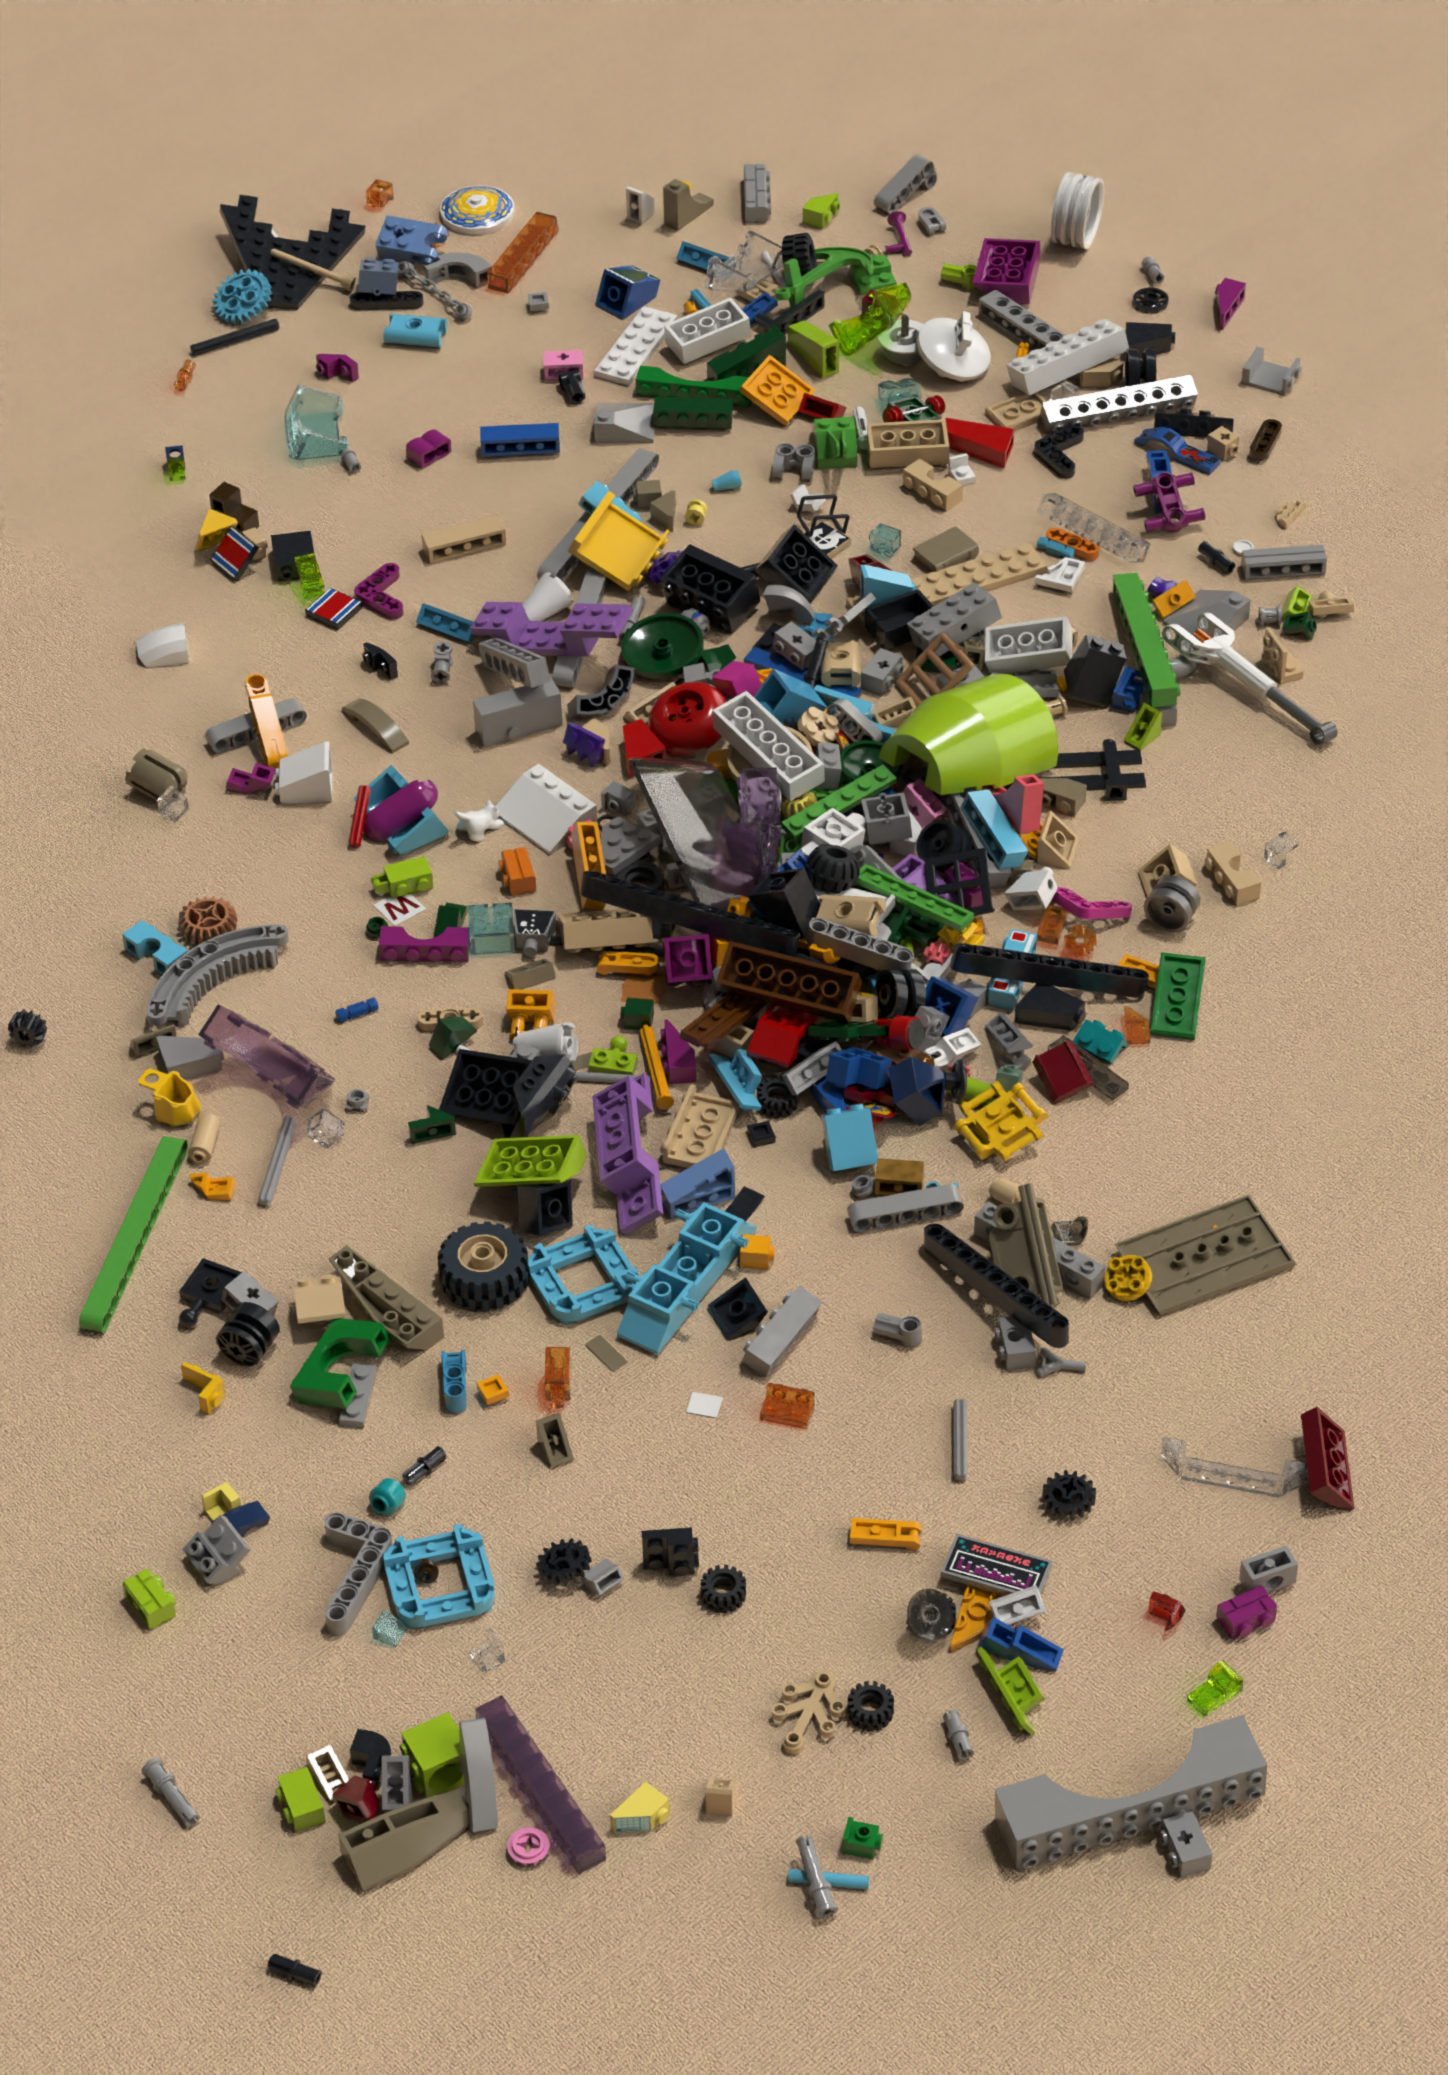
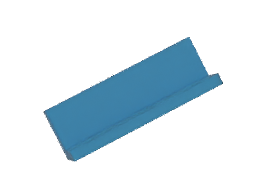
M682 241L676 257L680 261L727 277L732 264L738 265V261L728 256Z
M422 604L416 623L472 643L474 635H472L470 628L474 621L428 604Z

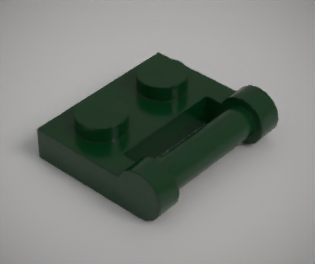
M910 909L913 919L910 926L904 928L902 934L922 942V945L925 947H930V944L936 942L940 937L937 933L945 924Z

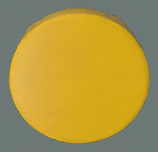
M1125 1255L1120 1258L1114 1257L1109 1261L1104 1282L1107 1290L1114 1298L1120 1301H1132L1146 1293L1152 1282V1271L1141 1256Z

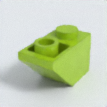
M833 193L810 198L803 207V224L823 229L840 209L839 194Z

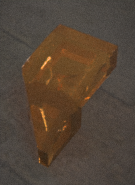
M1124 1006L1127 1043L1150 1044L1149 1020L1128 1006Z

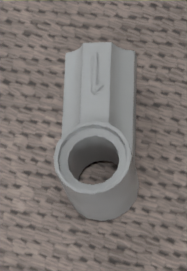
M878 1313L873 1327L874 1333L899 1339L904 1346L909 1348L917 1347L921 1344V1322L917 1317L906 1316L899 1318Z

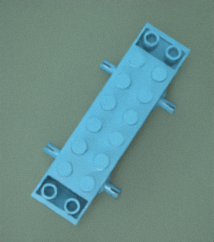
M705 1202L691 1214L678 1209L674 1217L686 1222L685 1226L679 1232V1240L659 1265L653 1264L648 1272L642 1276L627 1271L624 1280L635 1284V1288L628 1295L629 1302L618 1328L617 1336L658 1355L690 1313L698 1309L701 1299L739 1253L741 1247L744 1249L747 1247L749 1240L743 1238V1234L753 1235L757 1230V1226Z

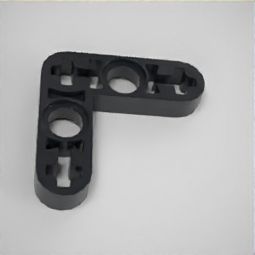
M1072 425L1041 438L1034 444V454L1061 478H1072L1075 475V463L1062 451L1081 443L1084 440V429L1081 426Z

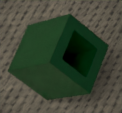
M626 999L625 1007L622 1006L620 1012V1019L624 1020L625 1029L640 1030L644 1028V1025L652 1027L654 999Z

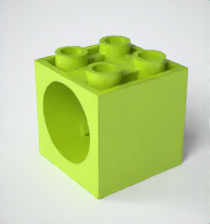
M449 1712L401 1732L402 1744L399 1747L402 1755H409L410 1773L413 1776L412 1781L417 1793L422 1792L426 1799L464 1785V1775L460 1769L459 1729Z

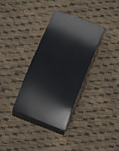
M368 642L363 644L364 653H362L365 664H369L374 671L380 669L391 680L398 677L397 661L389 653Z

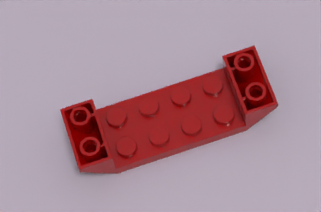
M771 1005L758 1020L747 1055L789 1068L798 1057L799 1041L807 1033L808 1026L813 1025L819 1016Z

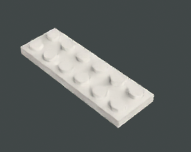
M643 306L596 367L594 377L630 386L637 376L640 365L645 366L664 341V325L678 320V315Z

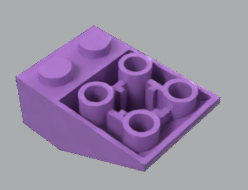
M911 853L892 868L903 881L929 892L925 861ZM936 873L937 886L946 884ZM954 892L938 895V897L958 905L957 895Z

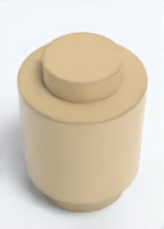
M996 1177L990 1185L989 1194L993 1195V1199L1002 1203H1016L1021 1201L1018 1186L1021 1185L1004 1177L1001 1179Z

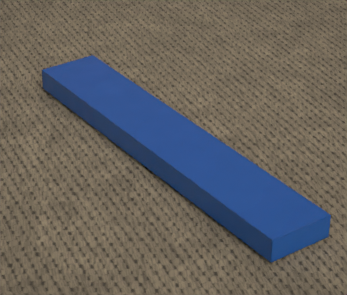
M754 647L744 658V663L754 664L755 669L774 668L805 682L803 677L804 674H807L808 667L801 670L791 661ZM821 673L819 674L820 682L817 685L856 698L861 695V688L852 687V685H831V687H827L822 683Z

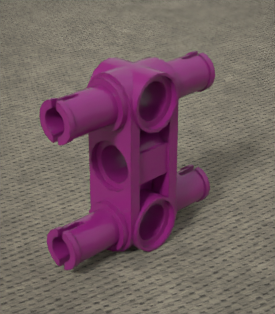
M1162 472L1157 477L1152 478L1150 482L1133 486L1135 497L1148 494L1155 495L1161 517L1144 520L1146 533L1160 529L1176 533L1182 528L1187 527L1189 523L1206 519L1203 507L1191 511L1184 510L1178 488L1195 485L1192 472L1179 476ZM1161 483H1165V484H1167L1168 486L1164 487V486H1161L1160 484H1161ZM1172 518H1175V519H1177V520H1179V521H1178V522H1173L1171 519H1172Z

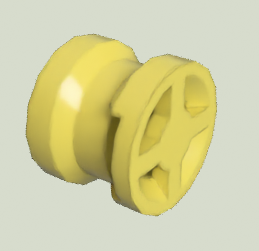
M691 500L685 512L686 521L692 525L703 523L707 512L706 504L700 500Z

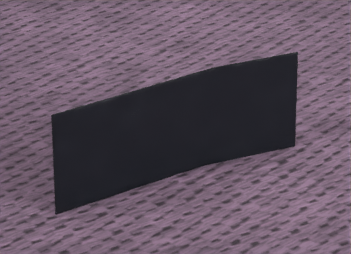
M744 1186L725 1212L739 1217L746 1222L765 1196Z

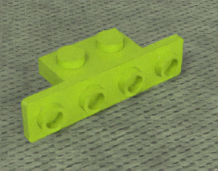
M978 1648L977 1650L981 1656L978 1661L986 1672L990 1671L993 1677L990 1678V1681L998 1692L1002 1691L1004 1695L1001 1698L1003 1704L1009 1711L1013 1710L1016 1715L1012 1718L1021 1731L1025 1729L1030 1735L1034 1734L1035 1730L1025 1713L1046 1698L1024 1661L1018 1656L1001 1669H998L990 1654L984 1648Z

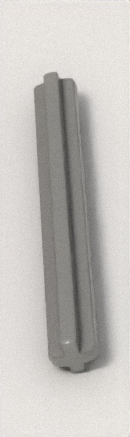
M286 1116L283 1120L258 1197L259 1205L268 1207L272 1202L296 1127V1119L294 1117Z

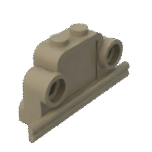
M1028 1183L1018 1186L1021 1201L1012 1204L1004 1203L995 1209L993 1221L997 1227L992 1229L989 1234L988 1249L993 1255L994 1264L1036 1296L1042 1297L1044 1302L1052 1306L1058 1304L1056 1293L1064 1292L1045 1201L1035 1197L1033 1184Z

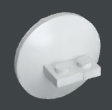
M965 311L962 312L958 320L951 318L929 320L922 326L917 336L919 355L941 377H948L959 382L974 380L985 373L991 358L986 341L972 328L973 323L970 321V313Z

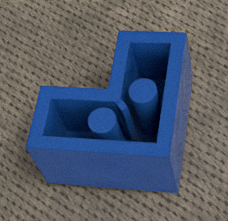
M856 1047L834 1052L829 1056L826 1080L833 1082L834 1086L839 1088H847L851 1084L865 1085L866 1089L876 1091L878 1088L888 1085V1069L891 1067L892 1059Z

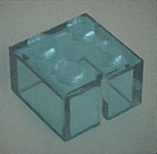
M512 902L492 904V907H488V904L468 905L471 955L515 952Z

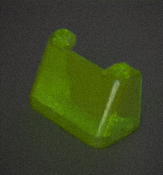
M906 282L872 292L870 297L873 298V304L868 307L870 312H864L857 317L842 321L836 320L829 324V328L833 336L839 340V348L845 356L858 353L892 328L911 301V292Z

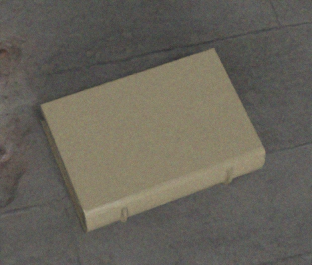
M955 526L914 547L913 559L928 572H937L941 569L963 563L978 555L979 546Z

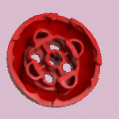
M686 682L676 685L665 691L655 701L649 714L648 727L666 747L667 754L674 756L694 755L695 751L705 747L709 749L722 738L713 728L712 710L726 703L727 700L719 690L705 683Z

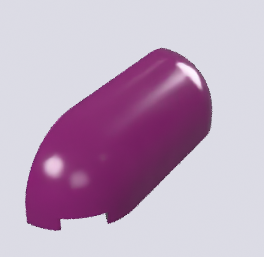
M414 780L366 815L368 819L365 822L363 833L373 841H383L390 836H394L423 815L421 812L427 807L431 809L438 799L437 787L431 780L422 782Z

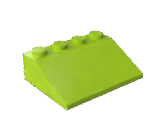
M580 1135L494 1139L474 1181V1186L562 1183L579 1173L587 1158Z

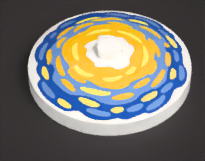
M481 185L468 186L455 190L444 198L440 206V215L442 222L455 232L466 235H484L496 232L511 222L514 216V203L506 192L498 188Z

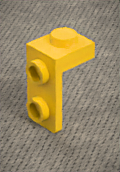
M183 1362L181 1364L183 1379L203 1389L198 1395L200 1409L209 1415L215 1407L221 1404L225 1396L223 1379L216 1374H210L202 1370L197 1365Z

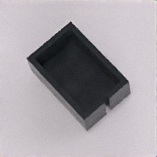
M919 589L865 608V628L873 638L876 637V641L883 649L895 648L912 641L907 623L916 616L931 609L933 605Z

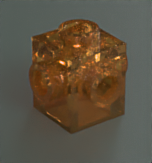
M1073 925V930H1067L1068 935H1064L1065 948L1069 949V952H1074L1075 957L1088 956V951H1094V947L1097 946L1096 933H1093V929H1086V925ZM1078 936L1082 937L1083 943L1081 945L1076 944L1075 939Z

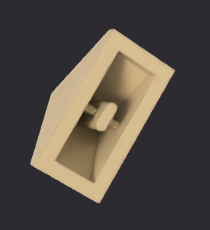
M710 1778L705 1792L706 1814L733 1815L737 1780Z

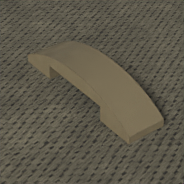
M357 699L342 707V711L352 720L356 721L359 719L379 736L380 743L391 753L409 744V740L398 725L372 702L365 699Z

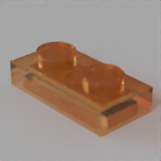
M1048 905L1037 932V941L1058 945L1068 917V911L1062 907Z

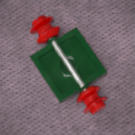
M916 395L890 401L883 411V421L886 423L940 420L941 417L939 415L945 411V401L939 395L928 397L925 403Z

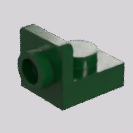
M1310 612L1287 615L1282 630L1285 635L1304 632L1307 640H1312L1317 630V624L1312 619Z

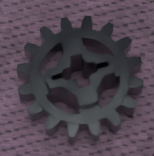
M1064 1470L1063 1475L1055 1472L1054 1479L1048 1477L1047 1484H1043L1042 1502H1045L1046 1510L1052 1508L1053 1516L1060 1513L1061 1519L1069 1515L1070 1519L1074 1520L1076 1514L1082 1518L1084 1517V1511L1090 1513L1091 1507L1095 1506L1096 1488H1093L1092 1480L1086 1481L1085 1474L1079 1477L1077 1476V1471H1074L1072 1475L1068 1474L1067 1470Z
M571 1538L566 1543L564 1539H561L560 1544L557 1545L552 1542L550 1549H543L544 1555H538L539 1562L536 1563L541 1579H545L546 1584H550L553 1581L554 1586H558L560 1582L567 1586L568 1581L572 1580L575 1583L577 1582L576 1577L585 1576L583 1570H590L589 1563L592 1562L587 1546H583L580 1540L575 1543L574 1539Z

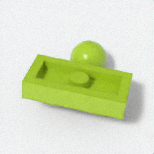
M614 1036L610 1041L611 1050L593 1048L588 1065L589 1071L634 1075L638 1054L624 1052L628 1046L627 1040L623 1036Z

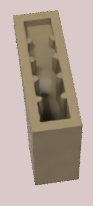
M674 179L663 187L664 224L679 231L714 205V199L700 192L691 196L689 185Z

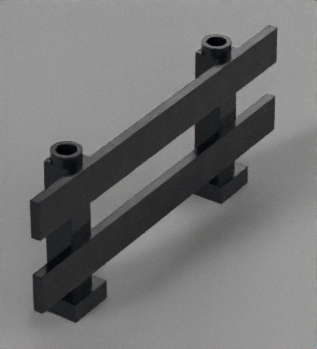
M1112 739L1104 740L1102 742V751L1058 753L1057 765L1053 767L1105 766L1106 774L1038 777L1068 778L1087 785V790L1105 789V801L1127 800V788L1146 787L1144 773L1121 774L1119 766L1142 764L1141 751H1117L1116 741ZM1013 783L1003 786V788L1008 790Z

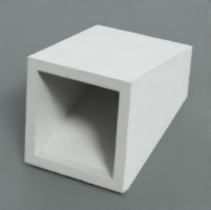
M329 741L280 759V768H276V781H279V783H275L276 795H280L281 804L332 802L333 772Z

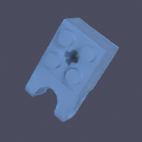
M387 215L375 247L379 259H393L395 262L407 261L413 265L415 263L429 265L437 262V256H439L438 252L431 248L430 245L444 243L449 233L442 225Z

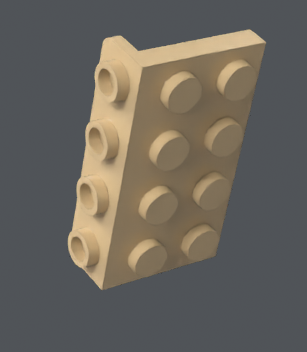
M690 1084L688 1091L685 1090L683 1093L681 1107L678 1106L676 1108L674 1123L669 1124L667 1139L662 1140L660 1152L663 1153V1163L690 1168L723 1149L740 1109L738 1103L733 1100L696 1093V1085Z

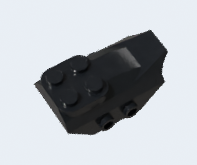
M565 1054L534 1057L514 1084L512 1089L521 1116L516 1126L501 1124L505 1138L529 1137L530 1131L540 1125L550 1114L554 1116L560 1108L562 1100L565 1101L572 1090L570 1088L573 1087L578 1076L575 1075L577 1070L574 1069L572 1062Z

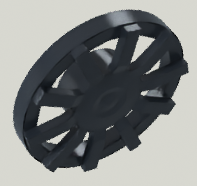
M1153 287L1142 288L1136 291L1133 296V304L1136 306V309L1145 311V313H1158L1160 310L1166 309L1169 303L1167 293Z

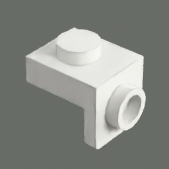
M800 485L790 494L797 511L803 496L824 495L808 494L805 485ZM826 499L805 500L802 511L815 512L820 509V506Z

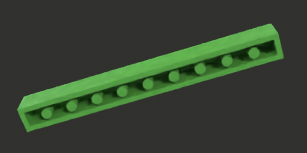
M1138 573L1113 575V595L1151 707L1177 705V697L1180 696V685L1176 684V674L1172 672L1171 660H1168L1167 649H1164L1163 637H1160L1159 626H1156L1155 614H1152L1151 603H1148L1147 591L1144 592L1143 580L1139 579Z

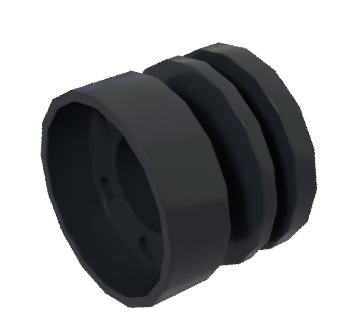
M242 1302L237 1305L228 1321L225 1322L218 1332L216 1343L227 1358L237 1364L252 1367L259 1363L268 1347L276 1339L280 1332V1327L276 1318L262 1306L252 1302Z

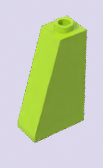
M805 320L788 326V342L822 378L839 372L838 339Z

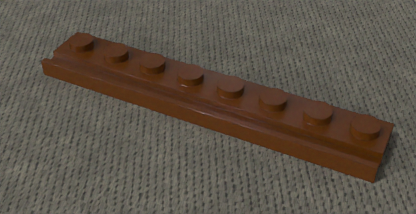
M728 994L681 1030L680 1039L697 1047L702 1046L705 1051H708L768 1003Z

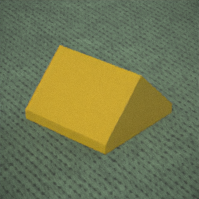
M209 509L200 530L195 551L198 552L220 544L231 526H237V520Z

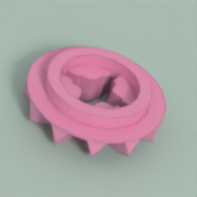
M532 1827L522 1828L510 1836L507 1844L508 1854L515 1863L520 1862L524 1866L531 1863L537 1865L538 1861L545 1860L547 1853L550 1852V1842L543 1831ZM531 1840L533 1848H531L530 1852L526 1853L525 1847H527Z

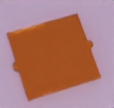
M626 973L625 983L622 984V1001L626 1002L627 998L654 999V1004H661L662 993L665 992V975Z

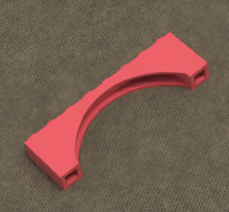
M1030 774L1014 777V783L1008 790L1003 787L994 789L992 785L982 786L981 790H990L1011 825L1019 833L1028 834L1031 831L1040 829L1044 783L1036 775Z

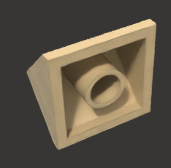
M1051 810L1047 812L1038 840L1037 863L1069 868L1079 837Z

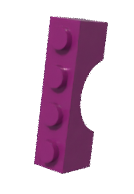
M381 926L379 939L380 961L469 962L471 944L469 927H447L441 935L435 938L417 939L410 936L404 927Z

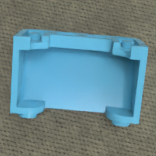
M392 765L368 785L371 792L367 814L409 784ZM427 807L421 812L423 814L421 817L394 836H390L387 839L390 842L387 846L395 855L398 852L400 855H403L444 837L450 831L436 814Z

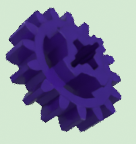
M678 550L676 553L667 552L664 556L657 558L652 565L653 567L646 573L650 582L655 585L659 582L662 583L661 576L683 551L680 552Z

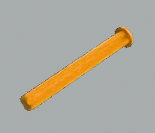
M644 1025V1028L640 1029V1034L657 1097L656 1106L659 1109L666 1110L673 1106L674 1099L669 1092L653 1028Z

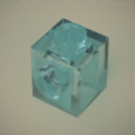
M880 523L869 534L870 550L892 557L901 547V530Z

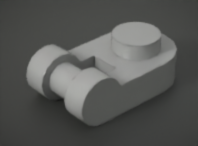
M925 207L919 210L918 219L924 226L927 235L934 234L938 230L940 232L946 230L945 221L934 208Z

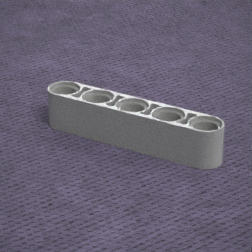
M295 698L274 704L281 731L298 726L307 718L306 711ZM251 713L212 726L205 733V739L213 751L219 754L258 740Z
M813 918L809 922L806 943L810 946L816 944L818 948L832 949L834 955L880 971L887 969L899 971L911 969L914 954L906 947L823 918Z
M948 1184L856 1201L848 1206L847 1212L853 1230L860 1233L957 1215L964 1209V1204L958 1187Z

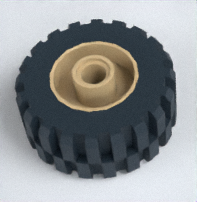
M484 1221V1224L474 1222L467 1227L465 1225L461 1226L457 1232L453 1231L447 1236V1240L445 1239L442 1242L438 1251L441 1289L452 1302L456 1301V1304L462 1308L469 1307L471 1311L483 1309V1312L490 1311L492 1308H496V1310L504 1307V1304L507 1303L509 1305L513 1303L515 1297L519 1298L528 1285L529 1263L527 1247L520 1235L516 1234L509 1227L506 1229L503 1224L496 1223L494 1225L491 1222Z

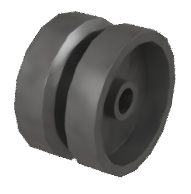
M1165 876L1160 878L1145 900L1144 912L1150 922L1159 929L1167 932H1179L1184 930L1200 906V896L1196 888L1184 878Z

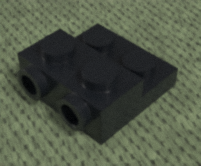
M692 1527L641 1531L643 1569L657 1570L669 1568V1576H685L694 1574V1568H699L698 1537H693Z

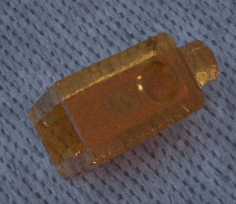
M546 1347V1400L550 1401L552 1408L560 1409L564 1407L565 1401L571 1400L572 1363L570 1347Z

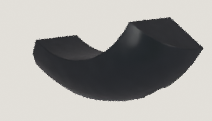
M615 664L607 672L601 692L592 695H576L567 704L569 716L575 718L595 717L616 707L631 688L635 668Z

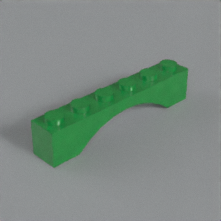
M640 365L635 379L636 395L733 399V406L750 407L752 403L750 399L739 392V389L749 377L732 376L716 381H692L675 377L659 367Z

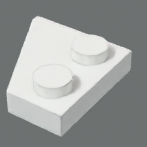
M1065 557L1058 564L1049 567L1046 574L1042 576L1036 575L1035 584L1072 593L1085 569V562Z

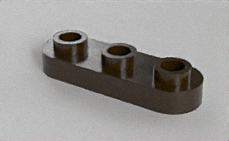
M1268 419L1262 423L1250 445L1249 455L1252 459L1263 461L1269 457L1281 434V422L1275 419Z

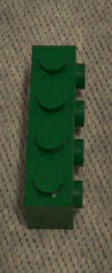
M655 397L653 409L654 427L732 429L733 399Z

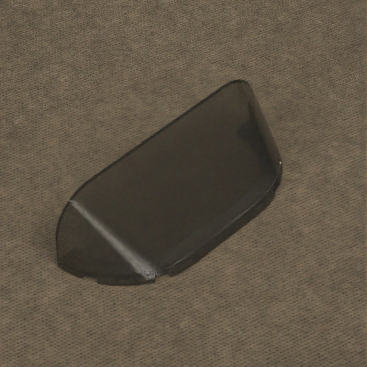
M632 757L628 759L693 900L727 911L730 898L739 900L740 896L748 897L752 890L770 872L720 770L713 764L702 760Z

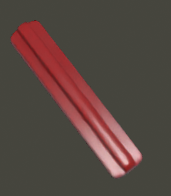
M360 785L358 788L348 841L352 847H360L371 792L370 787L366 785Z

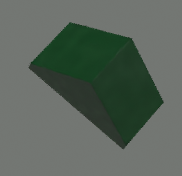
M463 1016L440 1018L429 1042V1047L444 1060L459 1045L475 1034L477 1030Z

